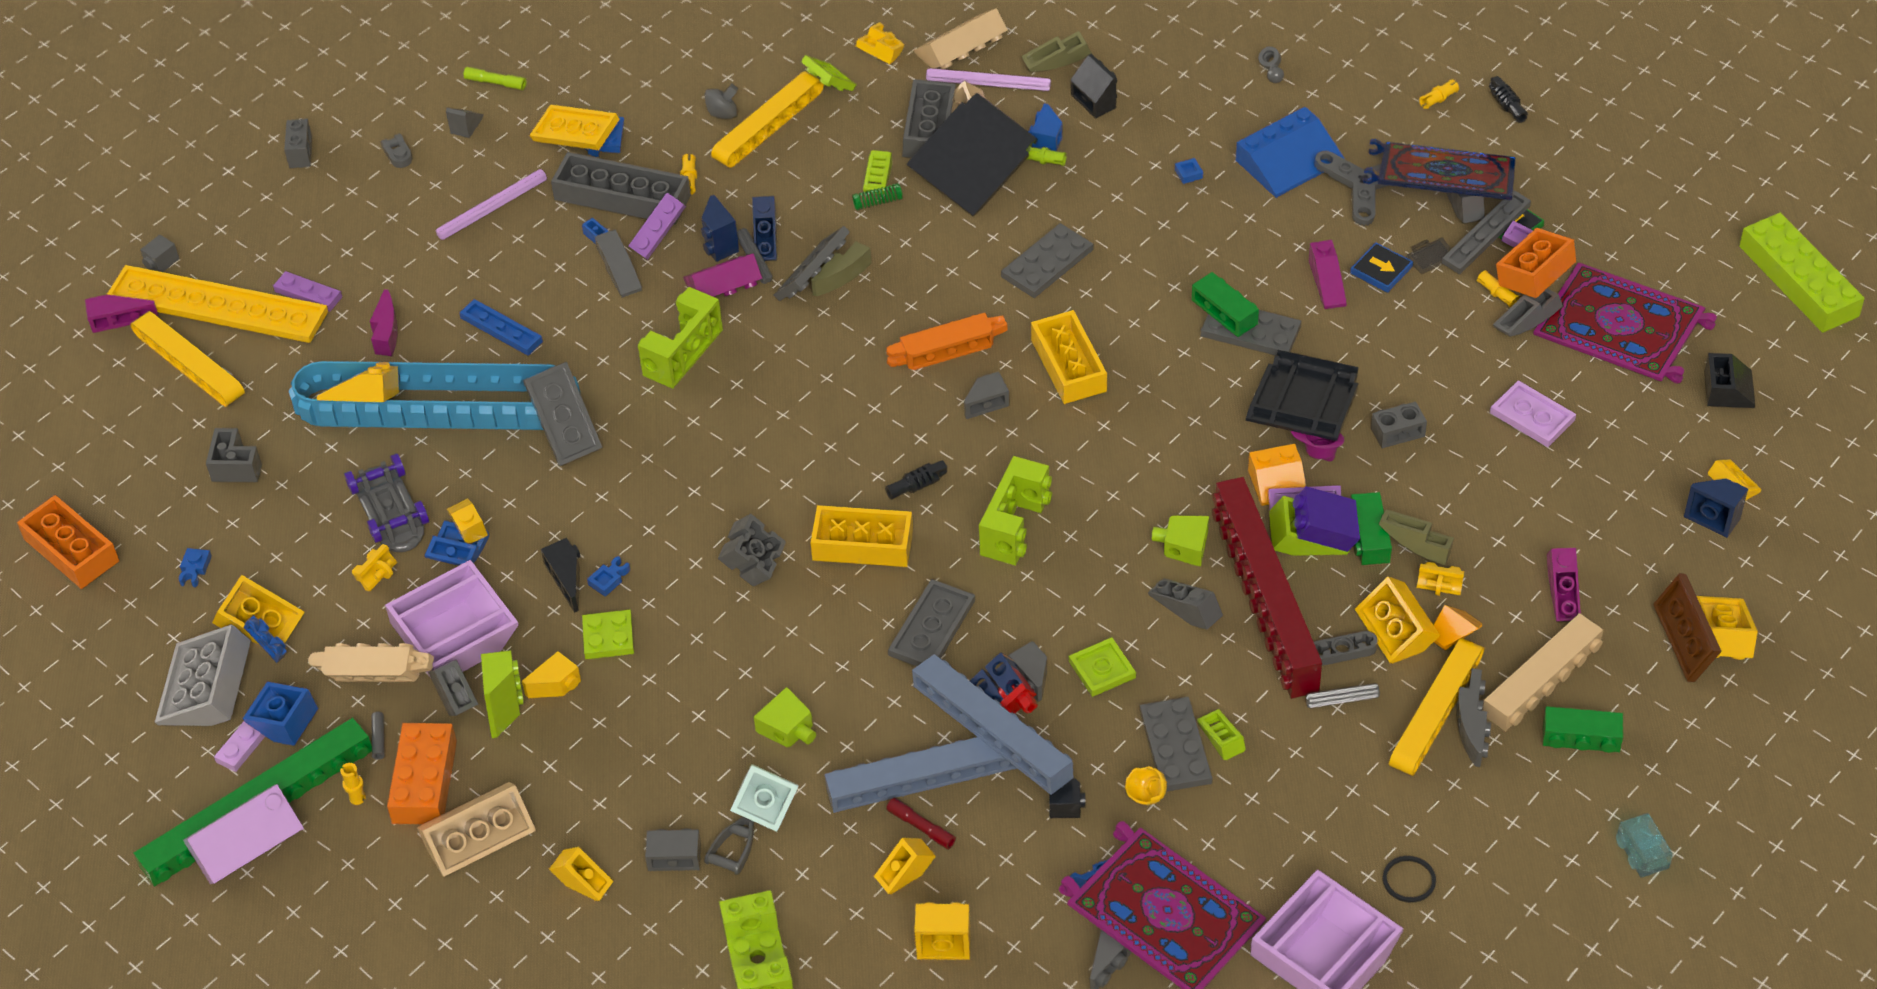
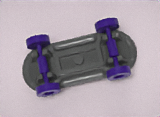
M397 453L390 456L393 464L391 466H387L385 461L380 462L381 466L369 468L365 471L363 469L359 470V475L356 479L351 471L344 473L351 494H357L369 519L367 525L375 543L380 542L381 545H387L389 550L393 552H406L412 550L421 542L424 536V524L429 523L428 515L421 501L413 503L401 478L406 474Z

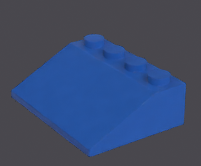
M1306 107L1238 141L1236 147V161L1275 198L1324 173L1323 171L1320 172V169L1317 170L1314 164L1316 155L1319 152L1330 151L1343 159L1345 158L1319 118ZM1325 158L1323 160L1321 159V161L1325 164L1331 163L1327 161V159L1325 160Z

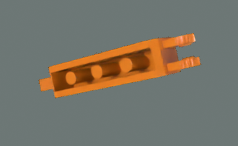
M984 312L900 337V342L887 347L886 354L889 356L887 357V364L893 368L906 364L909 369L916 370L991 348L993 337L1008 331L1007 322L1003 315L988 318Z

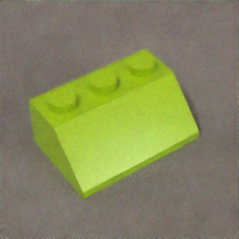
M511 650L481 654L484 696L492 738H497L520 715L519 705L524 704L518 660L512 659Z

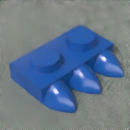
M254 615L248 619L244 629L278 663L287 652L284 642L276 636L274 638L268 631V625L262 619L257 620Z

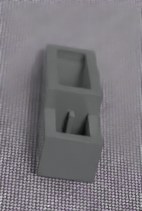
M616 230L595 236L597 250L621 298L642 291L635 269Z
M1548 288L1537 298L1523 295L1493 326L1509 337L1515 336L1541 324L1563 305L1559 295Z

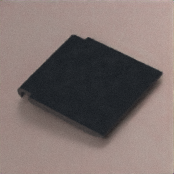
M976 93L966 104L960 103L906 165L970 215L975 216L1027 159L1031 145L1033 143L1036 145L1038 138L979 93Z
M1278 350L1273 364H1268L1249 406L1245 421L1337 441L1358 390L1356 380L1359 367Z

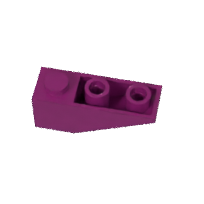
M1553 548L1547 553V567L1556 622L1572 621L1579 613L1581 614L1576 548Z

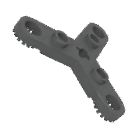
M1321 151L1315 158L1314 164L1317 170L1320 169V172L1323 171L1329 174L1331 178L1352 188L1353 221L1363 226L1372 224L1375 217V190L1396 183V181L1384 179L1387 162L1362 169L1330 151ZM1325 158V160L1327 159V161L1331 163L1325 164L1321 161V159L1323 160ZM1397 159L1392 160L1391 163L1393 164V169L1396 170L1395 173L1398 174L1400 178L1406 180L1407 178L1401 175V173L1398 172L1395 167L1396 164H1394V161ZM1367 212L1368 217H1362L1359 213Z

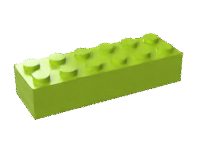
M1781 212L1743 229L1739 247L1822 333L1860 317L1865 298Z

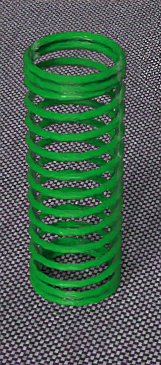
M899 183L892 186L889 185L888 187L885 186V188L881 187V189L878 188L877 190H870V192L867 190L866 193L864 191L863 193L859 192V195L857 193L853 194L852 198L855 209L857 211L860 208L863 209L860 194L864 208H867L864 194L867 205L870 208L867 193H869L871 205L874 206L875 202L877 206L875 191L878 202L881 205L879 190L882 202L885 204L882 189L884 190L887 203H889V199L891 202L893 201L892 195L894 201H896L893 186L895 187L897 199L902 200L903 195ZM871 191H872L873 196H874V202H873V199H872V196H871Z

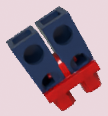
M1000 652L985 666L987 671L982 669L970 682L977 686L980 680L985 679L978 686L990 698L999 701L1008 712L1016 715L1022 709L1027 714L1031 713L1038 707L1034 699L1036 693L1016 668L1017 665L1013 659ZM1003 662V664H1001L997 669H995L997 664Z

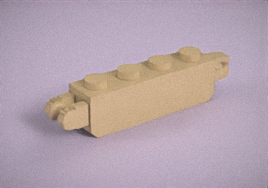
M337 643L335 647H325L324 652H312L308 662L310 666L317 667L325 676H329L337 682H414L419 678L420 672L432 671L434 656L413 649V645L400 643L399 647H393L384 643H379L377 647H371V645L358 643L356 647H350L347 644Z

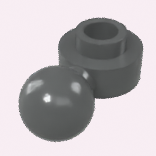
M1274 47L1264 48L1259 54V62L1264 68L1269 69L1267 73L1268 80L1272 83H1279L1284 78L1283 70L1277 67L1281 62V54Z

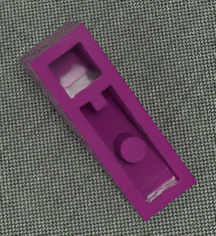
M1332 240L1310 243L1309 265L1324 309L1345 307L1347 302L1338 257Z
M102 295L85 299L87 319L93 333L128 326L148 311L159 317L154 300L115 295Z

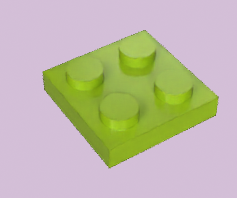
M807 55L801 61L808 67L806 70L810 74L819 76L821 78L820 82L828 87L833 85L840 91L844 89L853 91L857 85L828 62Z
M631 609L582 615L585 660L634 654Z
M1112 637L1069 655V663L1092 697L1136 678V671Z

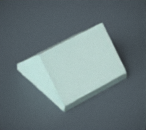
M752 764L742 781L730 811L774 831H778L799 785Z

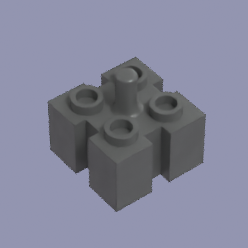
M749 514L734 522L728 535L730 541L724 544L718 560L731 570L738 568L740 570L739 576L754 587L771 578L777 564L773 560L780 557L786 541L774 531L767 533L763 530L765 524L752 514Z

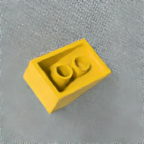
M389 362L376 363V366L369 367L368 370L317 395V400L385 402L399 393L398 366H390Z
M241 575L217 611L212 623L220 628L232 624L248 637L251 642L258 644L244 629L246 621L254 615L257 620L262 619L268 625V631L274 638L276 636L279 637L285 644L305 612Z
M1697 596L1722 651L1716 658L1720 656L1732 657L1738 660L1753 658L1758 631L1744 599Z

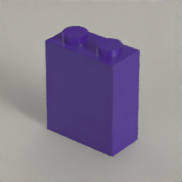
M1307 486L1294 497L1293 507L1295 508V527L1298 539L1346 552L1360 540L1356 500Z

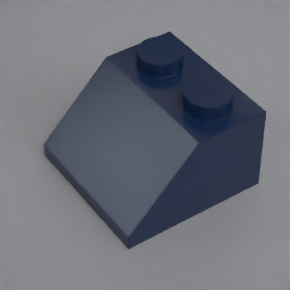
M712 195L702 216L703 228H701V233L705 240L703 244L704 251L718 262L739 252L735 219L716 196Z
M1727 478L1693 483L1690 488L1684 517L1728 538L1741 519L1748 488Z

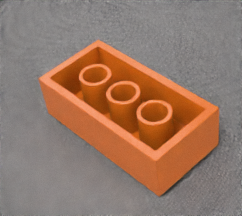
M56 495L17 522L24 540L80 589H83L119 562L113 543Z
M402 723L387 805L392 824H425L445 814L457 744L453 724Z

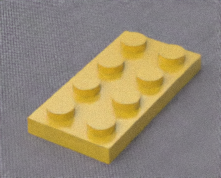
M550 105L531 132L530 137L536 142L600 150L620 119L616 113Z

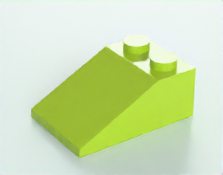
M1282 496L1270 509L1271 540L1275 551L1292 556L1347 555L1350 550L1346 552L1298 539L1295 527V508L1293 507L1294 498Z

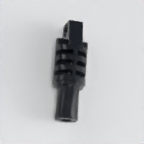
M1499 76L1491 77L1489 88L1496 101L1504 111L1510 112L1518 123L1526 121L1528 112L1520 105V98L1513 89Z
M942 460L934 464L927 463L922 467H918L916 470L905 473L903 479L887 485L885 488L886 493L891 500L907 492L915 493L917 490L938 482L941 476L947 474V465Z

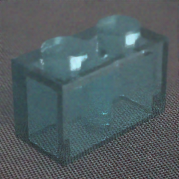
M1649 813L1620 822L1618 833L1616 834L1617 843L1621 849L1624 848L1628 855L1630 866L1637 870L1641 878L1669 869L1673 853Z

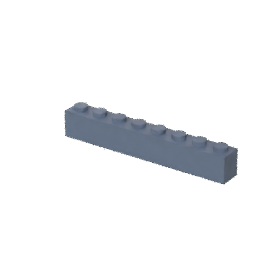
M934 654L912 670L913 684L917 690L1052 795L1073 779V761L1067 754L1061 753L1049 740L1039 736L1031 726L1025 725L1014 713L1008 712L999 701L993 700L986 695L981 687L975 686L968 681L964 674L955 671L947 661L941 660Z
M976 737L968 740H958L943 746H934L927 750L909 752L902 756L884 758L873 763L859 764L848 769L834 770L831 773L825 774V781L833 813L889 800L894 797L897 798L1016 769V767L980 738Z

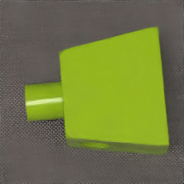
M1171 516L1167 529L1153 527L1152 541L1164 543V555L1166 557L1201 567L1209 530V516Z
M787 687L754 716L756 732L785 747H791L799 739L809 745L816 737V732L811 729L813 723L810 710Z

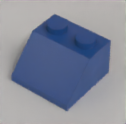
M266 682L243 717V720L271 741L295 746L318 710V707L309 689Z

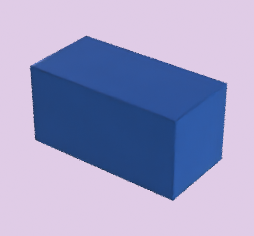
M594 218L582 224L583 234L595 244V236L609 232Z

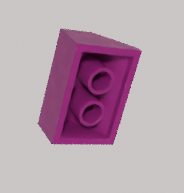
M754 253L689 274L684 276L683 279L687 287L716 298V295L721 293L724 296L737 292L736 288L743 285L745 289L758 285L756 281L762 279Z

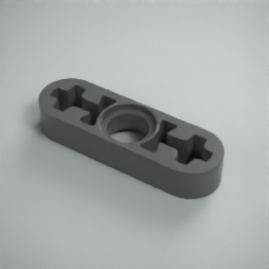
M1362 631L1315 641L1314 644L1317 651L1323 654L1320 658L1322 666L1371 656L1377 650L1378 639L1374 633ZM1338 645H1345L1349 650L1347 652H1339L1336 650V647Z

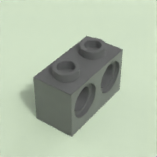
M308 119L286 120L284 150L289 168L311 167L313 137Z
M1416 401L1372 413L1371 430L1381 448L1425 437L1427 420Z

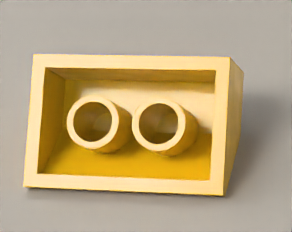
M1386 577L1355 608V611L1369 632L1377 636L1378 646L1392 664L1424 652L1440 636L1405 582L1391 577Z

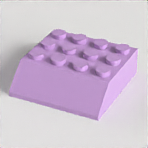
M471 560L385 605L390 623L406 644L413 645V649L434 656L432 670L453 660H457L462 672L481 662V654L500 652L519 625L518 621Z
M1317 869L1252 938L1251 956L1297 989H1361L1386 962L1401 936L1403 928Z

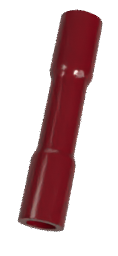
M894 797L889 801L886 808L888 812L925 833L931 840L945 849L949 850L956 841L954 835L917 814L911 807Z

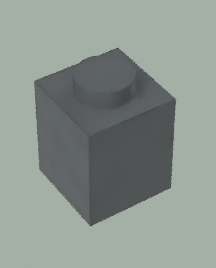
M158 235L140 249L143 256L142 262L149 270L153 269L154 271L164 272L179 260L175 244L162 235Z

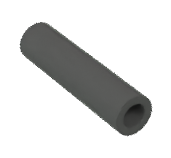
M374 712L371 715L372 758L379 760L385 757L384 714L382 712Z

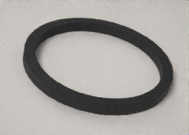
M1401 856L1390 861L1385 867L1383 884L1392 897L1403 902L1414 903L1422 901L1432 894L1436 885V875L1433 868L1421 858ZM1403 861L1419 863L1429 871L1432 878L1431 887L1426 893L1418 897L1399 895L1388 884L1387 873L1390 868Z

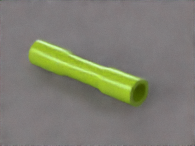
M466 67L464 70V79L488 82L518 90H524L526 87V78L491 73L471 67Z

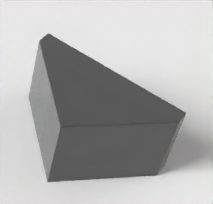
M446 108L451 134L470 138L483 119V114Z

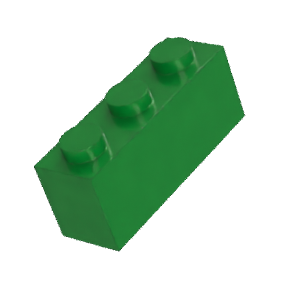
M1211 272L1192 284L1191 300L1235 336L1240 337L1258 325L1259 308L1256 304L1242 296L1238 290L1228 285L1223 278Z
M1380 492L1351 494V499L1356 500L1360 540L1354 545L1355 555L1360 556L1361 565L1390 563L1392 553L1390 536L1379 525L1384 514Z
M1546 706L1543 718V746L1597 750L1607 753L1620 752L1623 741V713Z

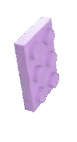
M1517 381L1490 409L1492 415L1546 447H1549L1576 418V414L1520 381Z

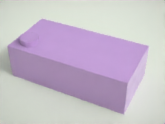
M274 785L183 841L208 882L214 884L303 829V826L278 785Z

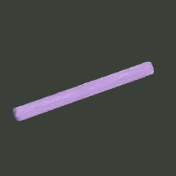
M932 68L927 69L926 79L935 82L961 84L963 81H966L972 85L1049 91L1051 87V80L1049 78Z
M539 169L437 228V236L444 240L546 181V173Z

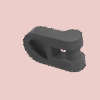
M401 133L394 135V138L390 140L384 139L380 141L385 154L393 166L403 168L411 164V151Z

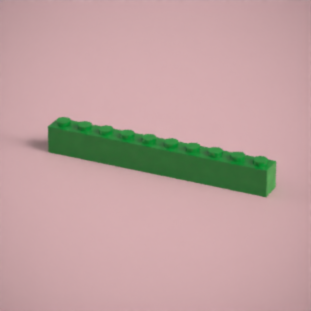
M354 718L349 719L135 851L133 854L140 869L154 887L161 882L167 881L171 876L195 862L194 857L183 841L184 839L271 786L278 785L288 803L300 798L307 791L321 785L325 780L340 772L344 764L354 763L372 752L369 736Z

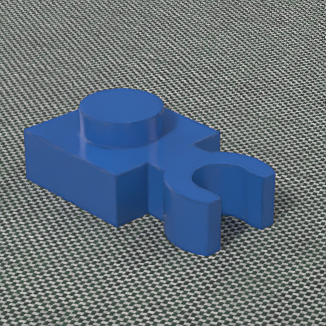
M187 548L180 565L182 573L179 575V582L181 586H184L185 582L191 579L192 586L197 587L199 584L198 574L205 575L212 557L210 550Z
M617 556L612 560L609 568L603 564L587 579L588 585L606 597L622 582L621 576L630 572V564L627 562L619 567L621 565V558Z

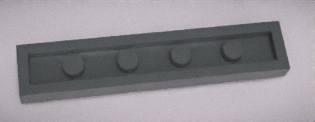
M1512 190L1442 258V263L1458 274H1461L1510 226L1512 221H1516L1531 206V200Z

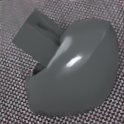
M731 84L725 92L719 89L705 90V103L708 112L720 119H733L737 117L736 104L731 98L735 95L738 88Z

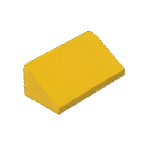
M1716 460L1708 471V475L1713 480L1727 478L1748 488L1746 500L1761 492V488L1732 460Z

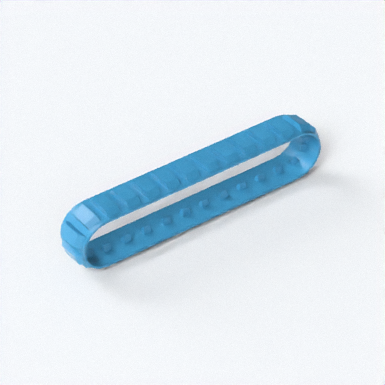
M313 362L302 367L290 382L292 387L289 389V394L295 414L300 415L301 420L315 426L543 430L532 402L411 400L355 402L324 401L308 398L311 394L319 390L330 389L368 370L369 367L376 366V363L379 362ZM389 362L390 366H398L399 390L527 392L523 379L556 366L550 364ZM573 376V378H574V380H575V383H576V385H577V388H578V390H579V392H580L579 385H578V382H577V380H576V377Z

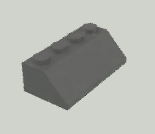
M913 79L903 137L902 157L912 158L951 115L956 84Z

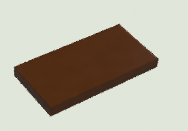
M1679 573L1653 605L1687 681L1696 682L1722 651L1687 575Z

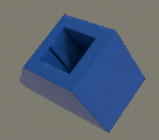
M1044 103L1041 111H1038L1036 114L1035 125L1030 127L1029 132L1038 138L1036 145L1033 143L1032 147L1040 149L1046 147L1051 151H1057L1061 143L1062 121L1048 104Z

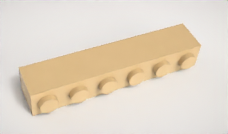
M1579 613L1484 700L1482 711H1488L1487 719L1505 732L1512 725H1518L1527 711H1533L1539 704L1540 699L1544 696L1548 697L1560 681L1564 682L1567 680L1571 671L1576 666L1578 668L1581 667L1589 654L1592 652L1596 653L1603 643L1601 640L1603 629Z

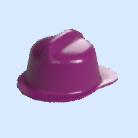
M1291 431V434L1296 439L1305 443L1307 454L1315 459L1333 461L1337 448L1345 442L1342 434L1339 435L1337 441Z

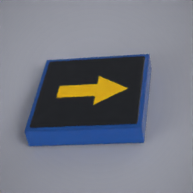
M1375 242L1351 267L1350 274L1388 293L1413 267V261Z

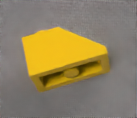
M468 498L447 508V512L465 543L472 544L488 536L482 519Z
M557 651L522 680L525 696L527 698L564 696L570 690H574L581 682L579 668Z
M902 838L874 877L888 894H893L922 876L936 855L922 839Z
M580 847L563 850L549 868L566 887L595 901H600L614 882Z

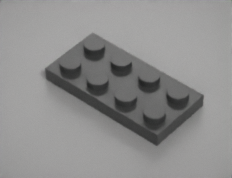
M1060 223L1001 271V277L1035 298L1092 252L1093 243Z
M842 226L824 238L776 291L774 296L781 301L785 297L790 299L798 291L804 290L809 284L807 280L810 277H815L822 270L820 266L823 263L826 264L834 256L832 252L835 249H840L846 243L844 238L850 231L845 226Z
M1259 310L1258 325L1237 337L1208 314L1201 329V337L1277 356L1278 350L1291 352L1302 321Z
M567 362L523 379L558 466L603 448Z
M931 579L889 647L888 656L915 666L920 665L934 654L941 659L973 606L975 595Z
M1189 697L1140 705V714L1155 768L1164 774L1167 781L1166 792L1212 784V775Z

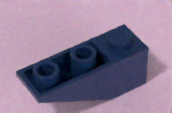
M752 197L754 243L764 261L777 260L775 197Z

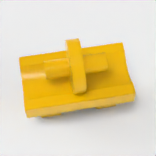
M382 544L377 550L372 549L367 554V561L363 565H357L352 570V574L357 581L361 582L366 591H371L383 577L389 579L393 575L392 568L397 564V561L390 554L389 547Z
M1431 562L1420 564L1417 588L1435 591L1437 596H1440L1441 592L1461 595L1465 571H1461L1460 567L1454 566L1450 568L1438 567L1436 563Z

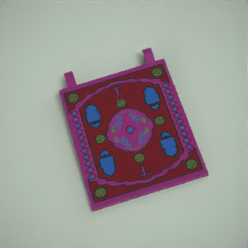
M1578 262L1558 293L1563 306L1551 317L1537 325L1533 335L1661 382L1666 376L1672 382L1678 384L1683 380L1684 368L1672 366L1673 362L1697 323L1705 329L1712 330L1715 327L1717 316L1713 313H1704L1706 307Z
M1120 821L1115 827L1116 830L1113 832V836L1125 843L1081 888L1071 877L1066 876L1061 880L1059 892L1071 897L1067 905L1181 989H1204L1263 925L1267 918L1141 827L1134 833L1127 823Z

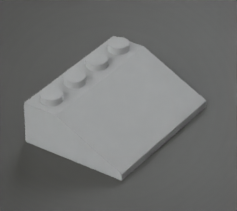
M231 624L176 643L155 723L157 725L213 726L231 720L251 640Z

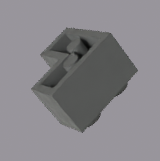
M238 428L214 429L206 461L211 481L258 482L262 463L257 447L243 446Z

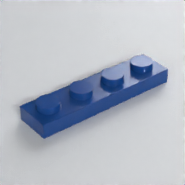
M475 299L459 312L462 320L527 356L543 343L541 335Z

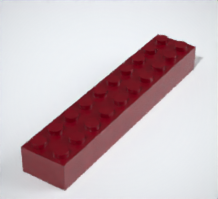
M1244 477L1217 482L1216 492L1212 495L1215 508H1212L1213 520L1215 523H1219L1220 537L1227 542V553L1230 559H1234V569L1237 577L1241 576L1243 593L1250 598V610L1252 614L1256 613L1257 626L1260 633L1264 632L1265 646L1267 651H1271L1273 654L1272 660L1275 670L1280 671L1282 688L1288 691L1291 699L1306 696L1308 693L1319 692L1322 671L1321 658Z

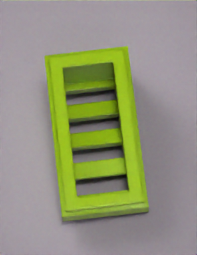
M871 151L863 186L864 192L867 190L870 192V190H877L887 186L892 168L891 152Z
M1219 709L1197 719L1199 726L1224 760H1228L1245 751L1244 737Z

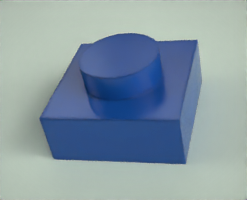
M1195 158L1175 163V171L1183 184L1203 178V171Z

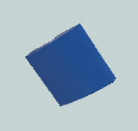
M444 521L438 536L432 537L424 556L428 559L458 566L469 560L474 564L490 535L487 531L488 536L472 544H467L464 542L455 524Z

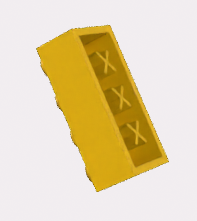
M1074 310L1031 322V341L1064 404L1107 392V372Z
M817 505L810 542L812 561L908 567L913 535L912 512Z

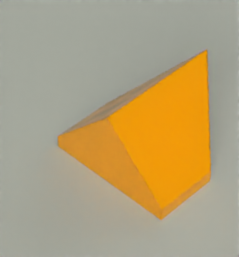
M1445 605L1434 623V627L1440 634L1434 643L1446 650L1456 644L1460 638L1464 639L1481 628L1482 623L1466 611Z

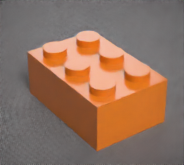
M1536 228L1496 264L1499 286L1537 298L1576 262L1574 240Z

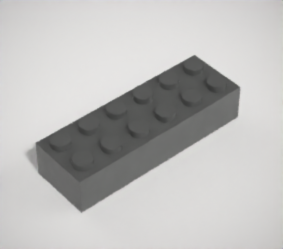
M570 152L566 153L551 181L554 200L645 219L649 218L666 193L676 198L685 206L691 196L688 176Z

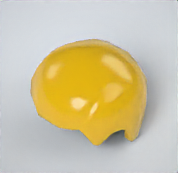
M1150 766L1135 768L1126 778L1125 790L1127 795L1139 804H1156L1166 794L1167 781L1164 774L1156 768Z

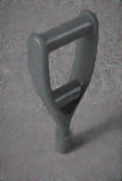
M742 817L726 827L712 843L705 855L704 862L707 865L711 863L731 870L736 875L740 874L752 848L754 821ZM732 834L748 839L738 862L715 854L722 843Z

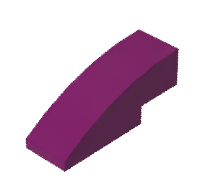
M387 289L383 290L370 320L373 332L371 341L374 352L377 355L385 356L393 355L398 336L396 314L391 295Z

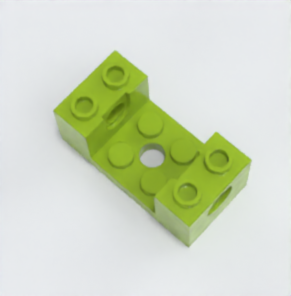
M688 287L676 300L681 332L676 334L674 340L650 331L638 344L643 376L672 389L723 331L719 299L691 287Z
M1013 456L979 524L980 556L1015 566L1019 558L1024 557L1027 549V544L1024 543L1027 529L1024 528V518L1015 516L1014 513L1017 507L1042 513L1045 505L1050 504L1052 492L1049 491L1052 476H1049L1048 465Z
M771 890L719 901L737 989H793L787 957L784 955ZM757 955L765 957V960L761 963H753L751 961Z

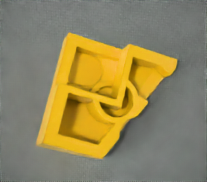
M879 22L870 27L867 35L857 39L855 47L891 64L902 52L904 44L896 39L892 32H884V25Z

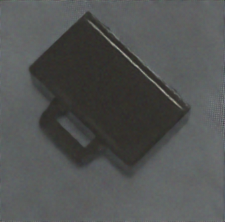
M1443 238L1429 243V240L1426 239L1411 246L1410 248L1413 252L1407 254L1406 258L1413 261V267L1420 274H1424L1443 265L1442 258L1451 248Z

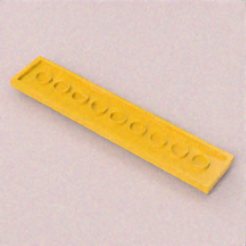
M129 265L124 266L107 295L154 300L157 311L160 313L311 343L328 313L327 305Z

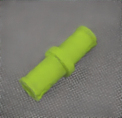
M1030 147L1027 159L1039 161L1040 164L1052 163L1064 166L1067 153L1051 151L1046 147H1042V149Z

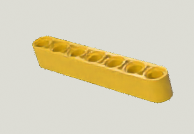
M806 71L802 72L717 142L712 149L711 157L729 168L734 167L818 97L824 88V84L814 75Z
M148 311L130 324L132 331L140 340L224 407H227L245 394L244 388L237 379L151 311Z
M1463 638L1458 640L1395 747L1389 761V766L1411 776L1415 775L1458 699L1459 687H1466L1471 678L1472 668L1476 669L1480 663L1484 647Z

